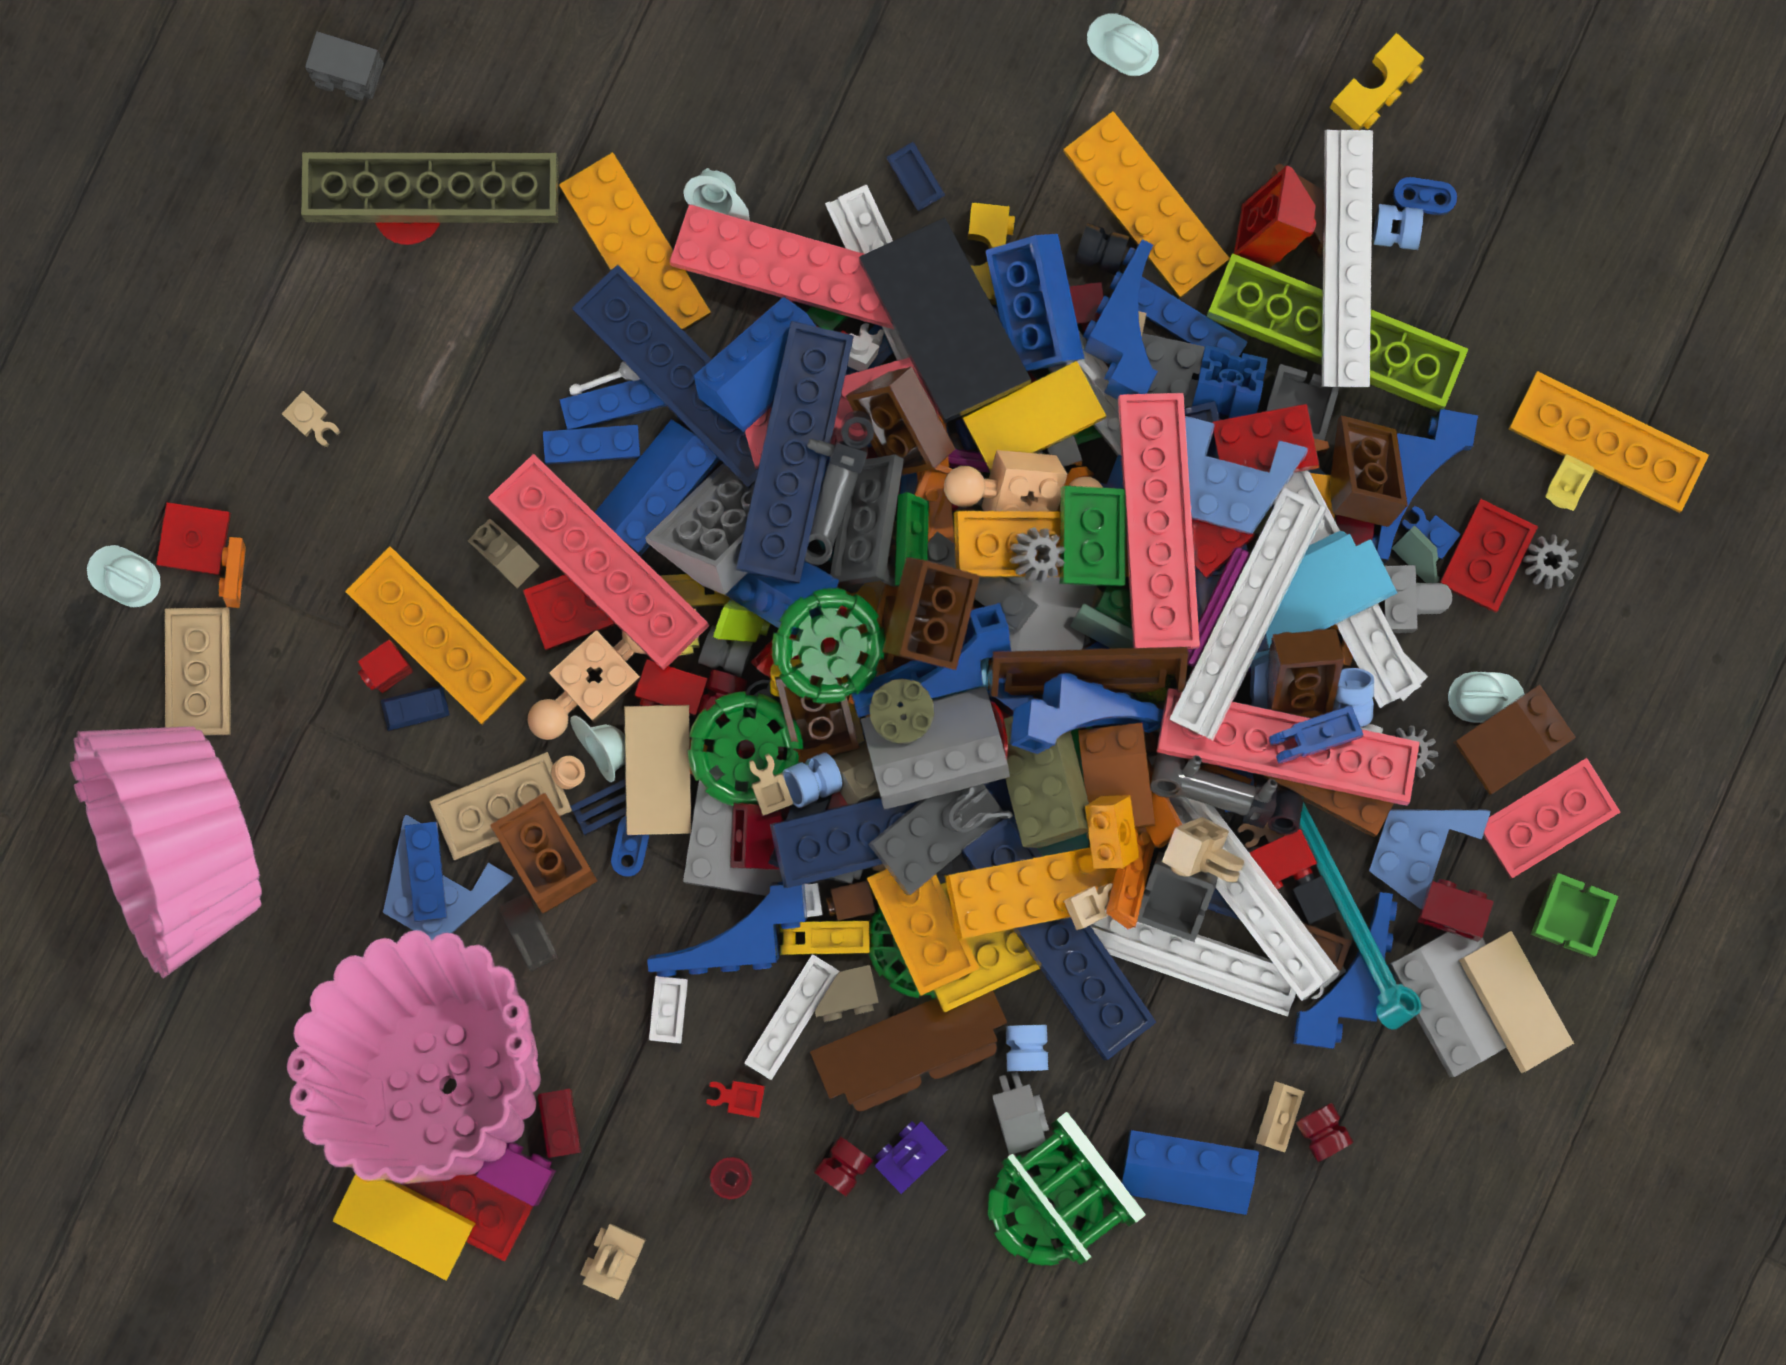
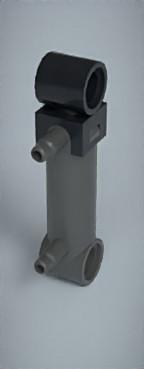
M856 410L844 417L841 426L843 438L837 436L834 445L821 440L809 439L807 445L809 449L830 457L822 480L809 542L815 539L823 541L825 548L820 552H813L807 547L805 561L810 564H824L832 555V549L854 486L863 468L868 453L867 445L870 444L874 434L872 419L863 411ZM853 423H862L867 428L862 436H854L848 429Z
M1160 754L1155 758L1150 788L1156 795L1166 798L1183 796L1243 815V823L1262 829L1268 822L1269 828L1279 834H1293L1299 830L1303 798L1294 791H1277L1278 786L1274 779H1269L1268 782L1257 780L1254 785L1199 769L1202 759L1198 755H1194L1189 759L1187 764L1183 758L1167 754Z

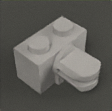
M1416 565L1385 566L1397 594L1381 601V610L1393 633H1413L1417 630V615L1441 614L1451 605L1452 593L1447 585L1443 583H1416Z
M1018 1071L1011 1073L1015 1089L1010 1090L1006 1076L1003 1075L999 1077L1003 1093L992 1096L1009 1155L1039 1146L1045 1141L1043 1132L1049 1130L1040 1095L1033 1096L1030 1085L1022 1086Z

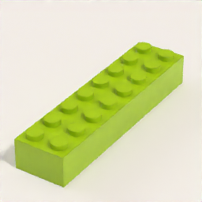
M1232 253L1206 317L1322 365L1323 290ZM1371 310L1370 385L1437 412L1440 409H1444L1468 348Z

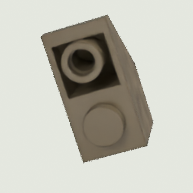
M491 519L480 526L468 540L516 588L539 567L533 558Z
M870 965L838 972L815 1009L816 1018L823 1016L824 1022L843 1018L841 1013L843 1011L854 1009L855 1015L874 1011L873 1004H877L879 1001Z

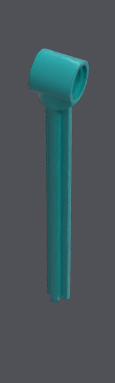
M1303 802L1299 829L1302 830L1317 862L1316 866L1381 992L1377 997L1379 1000L1376 1007L1377 1016L1384 1026L1396 1030L1420 1013L1422 1009L1420 998L1411 988L1404 987L1403 984H1396Z

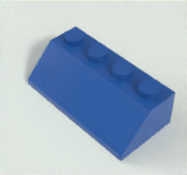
M1058 234L1034 235L985 250L1001 324L1026 371L1031 372L1061 366L1085 359Z
M785 297L781 298L694 375L699 399L742 431H745L772 407L791 321L815 327L816 325L806 312Z
M671 419L594 513L641 557L650 546L646 542L645 537L703 482L720 459L695 434Z
M804 561L800 583L784 582L747 573L725 595L779 628L781 624L779 619L794 601L800 597L804 599L813 595L812 591L836 588L839 580L813 564ZM818 607L809 610L811 619L821 615ZM793 627L791 634L797 635L800 628Z
M1129 1130L1121 1183L1131 1196L1247 1215L1254 1186L1259 1151Z

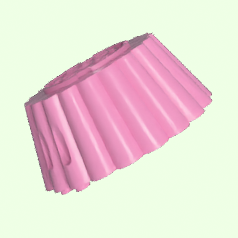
M194 726L78 731L77 737L74 738L76 749L74 754L75 761L70 762L74 778L79 781V783L74 784L77 798L80 802L85 801L87 817L96 838L100 858L108 873L114 895L121 905L127 925L132 934L135 935L143 956L148 958L154 972H159L161 977L165 978L253 914L261 906L260 896L262 892L258 881L259 872L248 828L245 825L239 808V802L219 758L215 756L210 742L205 740L201 730H196Z
M416 930L407 932L400 938L397 944L391 939H378L368 946L364 957L349 956L342 960L335 970L334 981H326L313 991L310 999L312 1012L303 1015L295 1025L294 1037L299 1047L292 1052L287 1063L288 1074L291 1079L297 1082L290 1095V1104L295 1112L306 1116L303 1123V1132L306 1139L311 1143L324 1145L326 1159L332 1165L337 1167H353L355 1173L364 1180L391 1179L398 1183L446 1181L456 1175L475 1174L481 1169L484 1161L493 1162L500 1159L505 1153L506 1143H512L521 1137L524 1131L523 1119L531 1116L536 1107L533 1092L537 1090L541 1081L537 1064L538 1051L531 1031L528 1006L518 996L512 973L506 968L495 967L491 954L485 947L472 945L465 948L463 941L453 933H443L431 940L426 933ZM449 1078L456 1079L455 1090L450 1094H444L442 1089L445 1083L449 1081Z

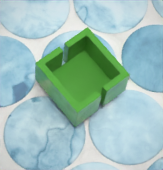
M1556 873L1552 875L1531 935L1556 945L1563 944L1565 941L1564 948L1588 957H1595L1618 896L1593 886L1586 887L1584 893L1580 892V890H1583L1585 883Z

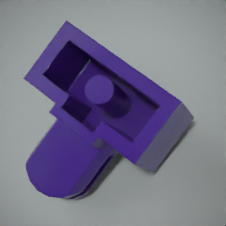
M913 1121L909 1123L898 1134L902 1140L895 1147L888 1143L875 1156L879 1160L875 1167L901 1194L948 1150L922 1121L917 1126Z

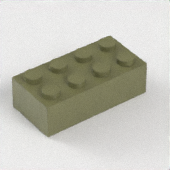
M1013 716L1004 719L1008 740L1007 764L1010 777L1005 779L1022 846L1043 848L1088 833L1085 806L1089 804L1071 731L1063 733L1056 738L1054 746L1035 754L1010 745Z

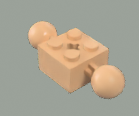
M996 450L989 479H984L981 473L973 467L959 466L950 471L946 476L944 492L948 500L959 507L973 506L981 498H984L982 503L984 511L1057 512L1060 504L1061 487L1065 484L1067 473L1057 455ZM1091 477L1076 478L1068 485L1103 488L1099 481Z
M596 630L549 673L564 689V692L556 700H540L531 707L527 718L531 732L544 740H552L561 736L568 725V714L577 705L595 723L639 683L640 677L626 661L635 653H646L624 631H622L623 639L612 647ZM591 670L596 672L599 670L603 671L600 674L602 678L600 683L596 681L588 682L590 678L588 673Z

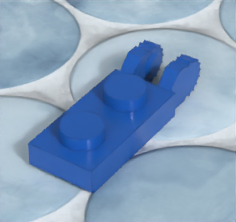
M1348 706L1294 724L1291 728L1270 736L1269 741L1271 745H1278L1295 738L1298 747L1284 750L1276 756L1278 763H1284L1300 756L1303 758L1360 739L1364 734L1353 707Z

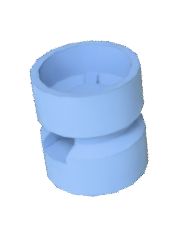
M1378 204L1373 232V245L1391 247L1394 243H1398L1400 248L1418 250L1423 225V209L1405 207L1403 211H1398L1396 206ZM1393 220H1399L1398 234L1391 233Z
M1342 669L1332 712L1352 706L1360 727L1369 724L1373 719L1374 676L1364 669Z
M827 753L816 755L807 759L806 764L798 763L784 769L782 772L793 804L798 808L817 801L819 796L822 798L827 797L842 789V778L839 768L834 759Z
M1047 1025L1006 1026V1044L1011 1047V1051L1007 1053V1071L1048 1070V1052L1043 1050V1046L1047 1043Z

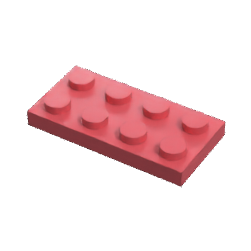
M1585 758L1490 816L1483 835L1509 878L1512 879L1619 814L1620 810L1589 760Z

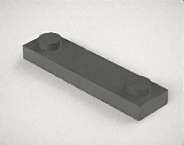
M937 531L928 543L927 561L956 568L955 544ZM1001 577L979 578L974 599L984 607L1000 603L1007 623L1017 631H1020L1037 609V603Z

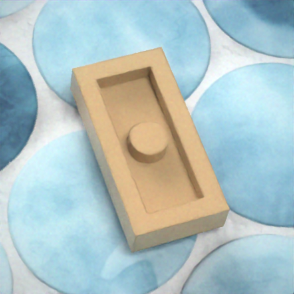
M1275 1081L1256 1143L1285 1153L1304 1091Z

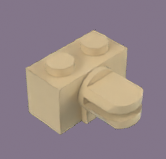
M1204 817L1175 828L1162 860L1163 863L1171 866V870L1180 876L1187 877L1201 871L1204 873L1210 872L1227 882H1237L1240 876L1239 871L1244 866L1243 859L1223 849L1229 831Z
M609 1224L607 1230L601 1228L594 1243L595 1246L599 1247L595 1258H587L580 1274L586 1277L583 1284L619 1300L646 1239L613 1224Z

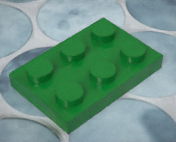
M1079 486L1061 487L1060 547H1064L1065 551L1060 553V558L1065 563L1063 566H1060V584L1125 586V489Z

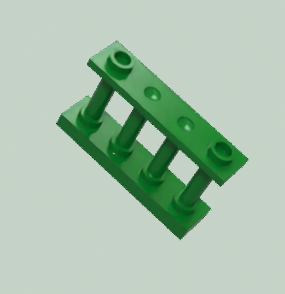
M1066 1112L1050 1124L1054 1130L1052 1131L1053 1135L1021 1160L1018 1161L1011 1154L1001 1163L1005 1167L1003 1172L1012 1184L1017 1183L1064 1244L1062 1249L1065 1255L1072 1262L1077 1261L1081 1265L1091 1258L1086 1251L1087 1247L1119 1222L1122 1224L1126 1223L1130 1227L1146 1214L1068 1112ZM1060 1145H1066L1073 1154L1072 1161L1038 1187L1026 1171ZM1088 1169L1095 1179L1092 1182V1187L1057 1213L1046 1197L1079 1171L1085 1172ZM1100 1196L1102 1198L1106 1197L1113 1206L1111 1208L1112 1212L1077 1239L1066 1223Z

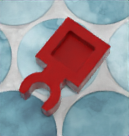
M733 1081L732 1089L729 1090L720 1082H710L709 1086L718 1088L721 1096L717 1100L707 1099V1104L719 1106L725 1102L729 1103L728 1113L760 1117L765 1086Z

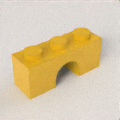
M1396 33L1375 55L1372 61L1381 70L1384 76V84L1378 88L1369 89L1353 79L1332 101L1330 108L1353 130H1361L1363 126L1368 130L1381 116L1377 111L1384 104L1390 107L1402 94L1398 89L1406 81L1412 84L1423 72L1420 66L1424 57Z
M972 203L968 240L981 241L989 249L1006 244V236L1013 235L1015 216H1009L1010 207ZM988 261L980 266L970 265L991 305H997Z

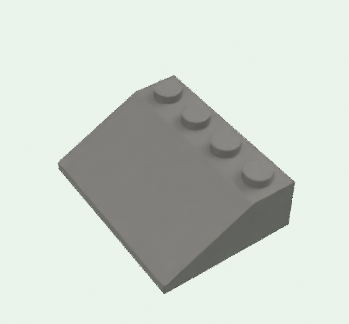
M722 463L645 537L646 542L700 585L725 595L747 574L737 571L736 565L754 485L748 489Z
M1001 577L1038 605L1020 631H1017L1008 624L1011 651L1081 650L1083 648L1085 634L1070 627L1083 604L1092 607L1096 586L1060 584V577H1048L1047 581L1039 583L1037 579L1033 582H1027L1025 577Z
M986 686L932 700L934 703V719L931 728L922 738L912 743L897 744L885 740L876 732L870 717L861 719L884 810L1010 777ZM902 715L901 719L906 720L907 716Z
M717 765L709 771L716 780L723 775ZM699 780L683 882L685 884L767 896L770 893L771 883L782 881L780 868L779 870L730 868L733 806L721 803L705 792L706 787ZM736 780L735 791L746 792L747 782Z
M1446 932L1388 965L1398 985L1403 984L1404 987L1411 988L1420 998L1422 1009L1416 1015V1018L1449 1077H1455L1505 1049L1506 1045L1459 962L1463 957L1485 946L1483 938L1476 942Z

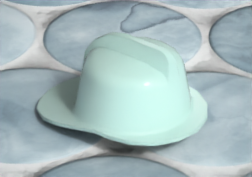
M1105 14L1098 17L1090 25L1087 33L1088 46L1091 52L1103 62L1129 76L1143 75L1155 66L1159 56V46L1155 37L1142 26L1119 14Z
M706 168L702 171L701 175L691 178L686 183L683 192L688 204L749 221L748 209L736 194L734 181L724 172L711 171Z
M116 545L104 546L92 555L87 566L88 579L91 585L100 593L123 605L142 607L152 602L159 592L161 585L160 574L156 567L147 559L126 548Z
M1495 672L1464 673L1454 680L1449 689L1448 701L1453 713L1463 721L1482 723L1522 696L1524 691L1519 682L1510 675Z
M572 716L570 722L577 738L595 760L606 780L613 782L615 780V771L625 765V735L614 726L604 724L590 727L580 717Z

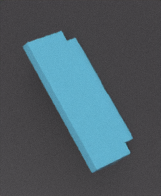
M1338 531L1309 545L1266 632L1269 648L1273 634L1307 632L1316 629L1325 630L1397 594L1393 582L1371 539L1356 546L1350 534L1347 535L1343 531ZM1269 650L1256 653L1253 660L1269 654Z

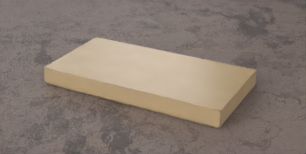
M229 607L165 609V728L194 726L196 730H201L204 736L231 735Z
M689 705L624 706L626 834L691 833L690 766L687 750H690Z
M548 752L430 801L454 861L499 843L500 841L490 825L543 793L547 794L559 816L572 812L564 789L557 786L552 779L551 769L553 763Z
M1512 931L1459 960L1521 1073L1528 1071L1574 1044Z

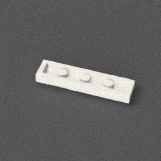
M812 954L744 1063L772 1080L840 971Z

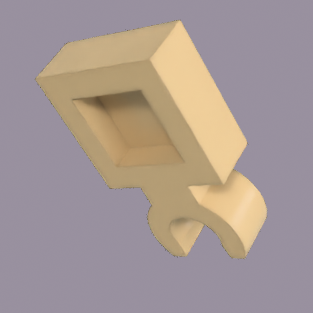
M304 391L282 413L306 437L313 430L316 440L324 447L329 445L322 436L325 430L330 429L337 435L340 433L335 424L322 421L328 413Z
M769 754L765 755L767 766L762 770L756 768L753 759L749 761L751 772L760 779V781L751 785L763 815L793 805L783 774L779 773L774 776L772 774L774 760Z
M1113 883L1103 885L1098 890L1095 887L1088 888L1064 900L1076 930L1085 928L1107 917L1105 909L1107 910L1109 902L1108 892L1112 889Z

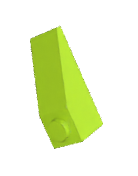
M731 599L723 607L713 637L723 640L757 642L761 635L767 636L771 623Z

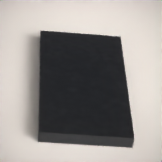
M945 218L859 257V262L944 424L1031 384L1030 376Z

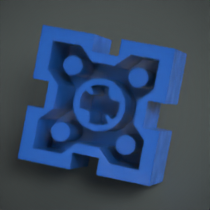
M1205 345L1192 407L1215 401L1220 420L1227 419L1228 416L1229 418L1256 414L1262 393L1267 358L1245 353L1242 354V357L1229 355L1230 350Z

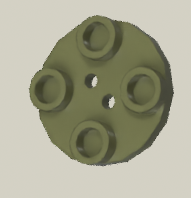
M908 679L892 680L882 685L873 694L870 704V720L876 732L885 740L897 744L912 743L922 738L931 728L934 719V703L928 691L919 682ZM903 703V707L899 708L897 704ZM906 715L907 719L902 720L901 716Z

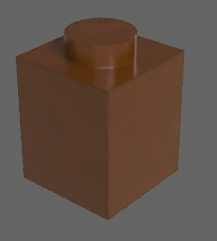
M868 881L831 889L832 896L826 898L830 916L837 915L838 921L875 913Z

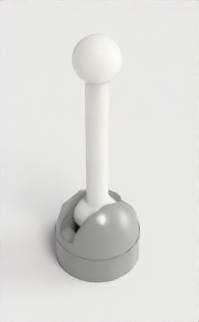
M622 361L619 371L582 385L573 384L570 387V393L572 396L579 395L584 390L619 377H623L627 381H637L640 378Z

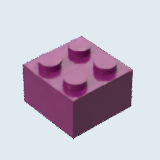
M515 1142L506 1143L504 1155L493 1162L484 1161L476 1177L532 1206H538L556 1172L550 1168L552 1162L538 1154H533L530 1158L521 1153L524 1148Z

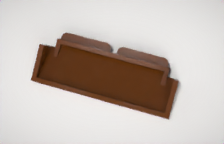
M1187 647L993 652L988 673L991 697H998L999 679H1003L1004 690L1010 695H1043L1044 683L1063 673L1073 674L1077 679L1087 683L1100 684L1104 689L1115 693L1155 692L1159 688H1165L1166 674H1175L1178 692H1183L1186 681Z
M990 991L947 1012H943L938 999L935 998L810 1051L829 1099L845 1093L849 1104L853 1103L854 1108L858 1111H865L918 1088L921 1084L920 1074L928 1071L932 1078L939 1079L993 1056L997 1051L995 1042L998 1041L993 1029L1007 1024V1021L994 991Z

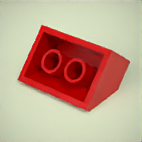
M1286 165L1242 204L1234 251L1235 255L1271 268L1274 264L1280 262L1287 253L1295 250L1306 237H1310L1316 227V219H1314L1316 205L1292 167Z

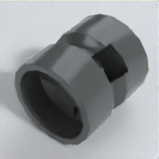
M712 625L698 663L712 669L720 666L723 668V672L741 678L751 655L754 642L714 638L716 626Z

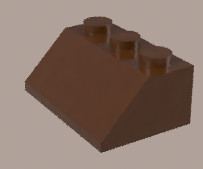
M912 367L890 371L846 395L853 411H863L872 419L874 434L870 443L877 456L897 455L904 459L901 476L934 469L955 450L948 433ZM860 423L864 432H866L867 428L865 427V425Z
M906 557L883 652L956 670L980 575L922 559Z

